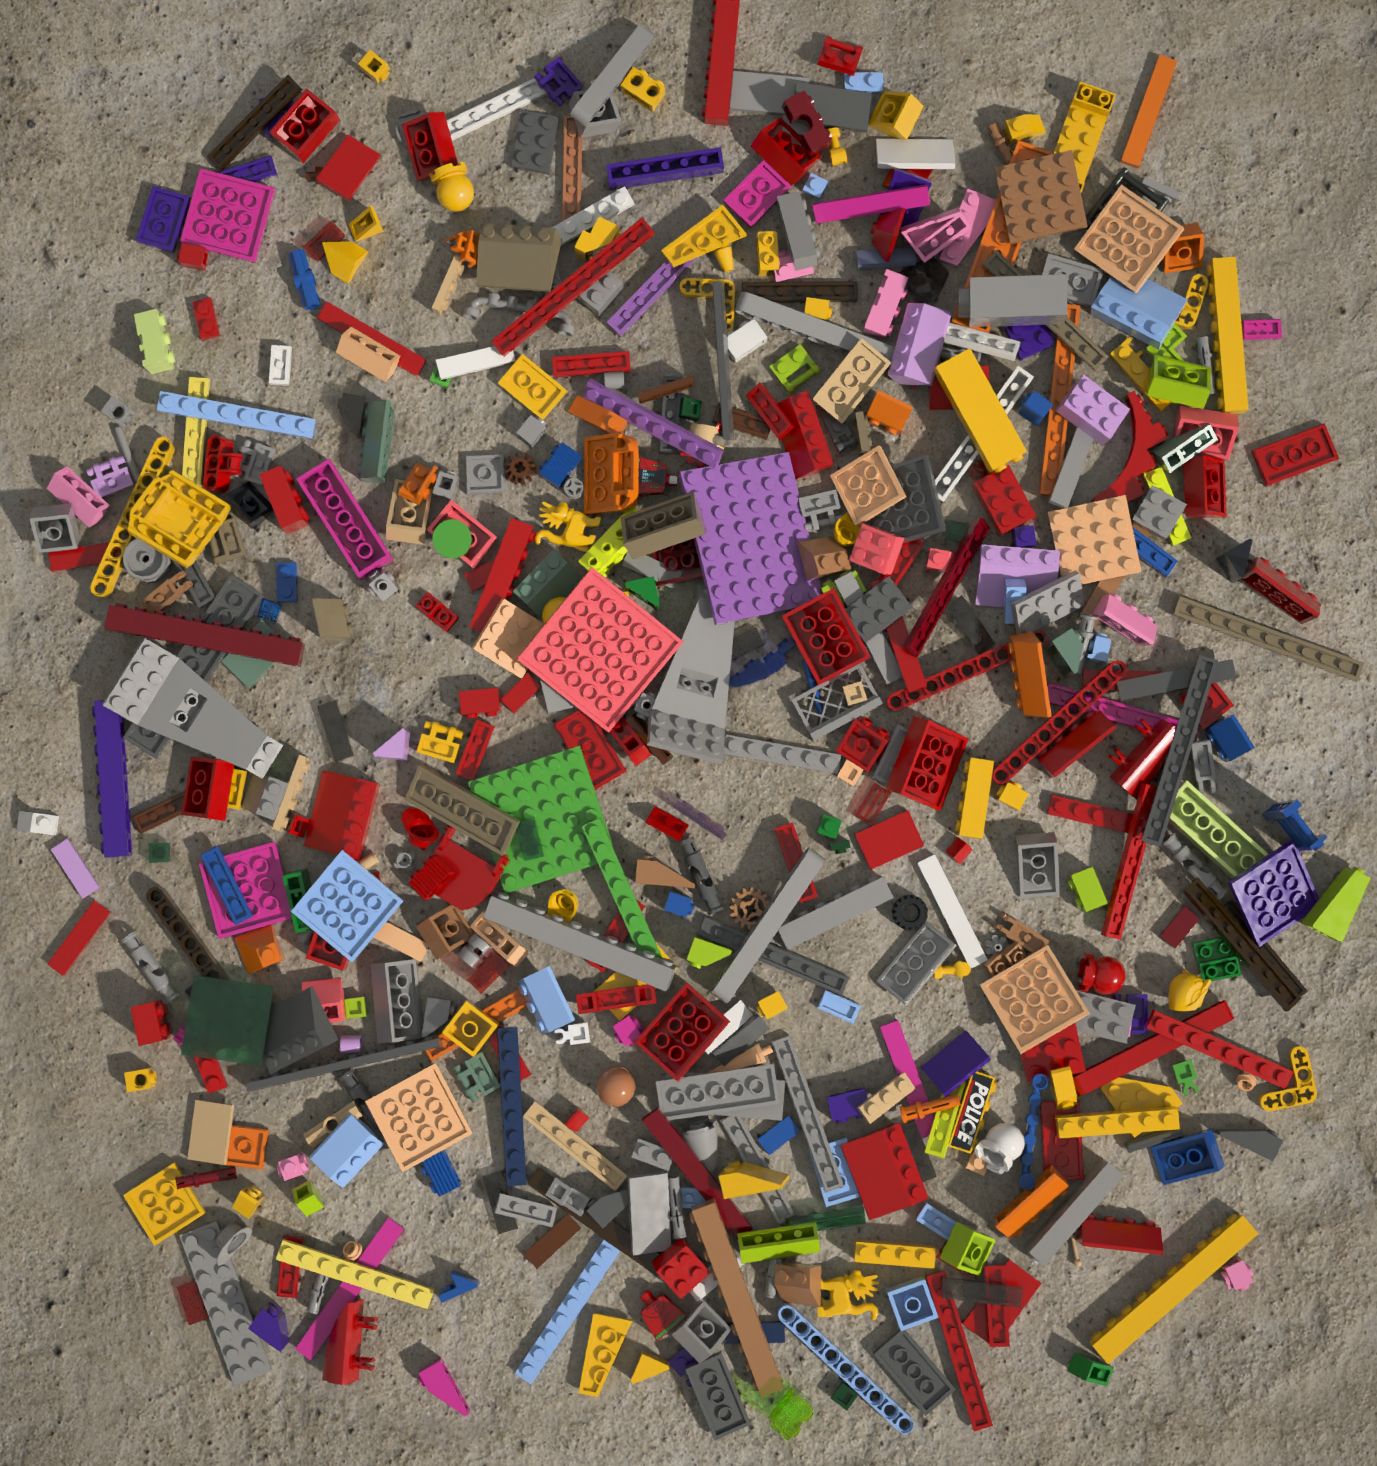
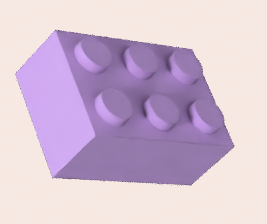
M1083 374L1073 383L1055 411L1092 437L1100 445H1103L1111 439L1130 409Z

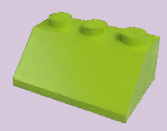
M1154 354L1147 381V396L1188 405L1192 408L1204 409L1211 392V368Z

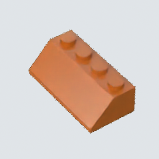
M1032 631L1009 636L1010 643H1007V647L1013 661H1010L1012 673H1015L1013 687L1018 693V698H1015L1017 709H1020L1027 716L1052 717L1040 640Z
M1051 1165L1035 1180V1186L1032 1189L1023 1190L994 1217L995 1227L1009 1239L1013 1237L1018 1238L1025 1231L1024 1227L1029 1223L1031 1225L1035 1223L1043 1210L1048 1211L1054 1205L1053 1201L1057 1197L1062 1198L1067 1194L1070 1187L1068 1181Z

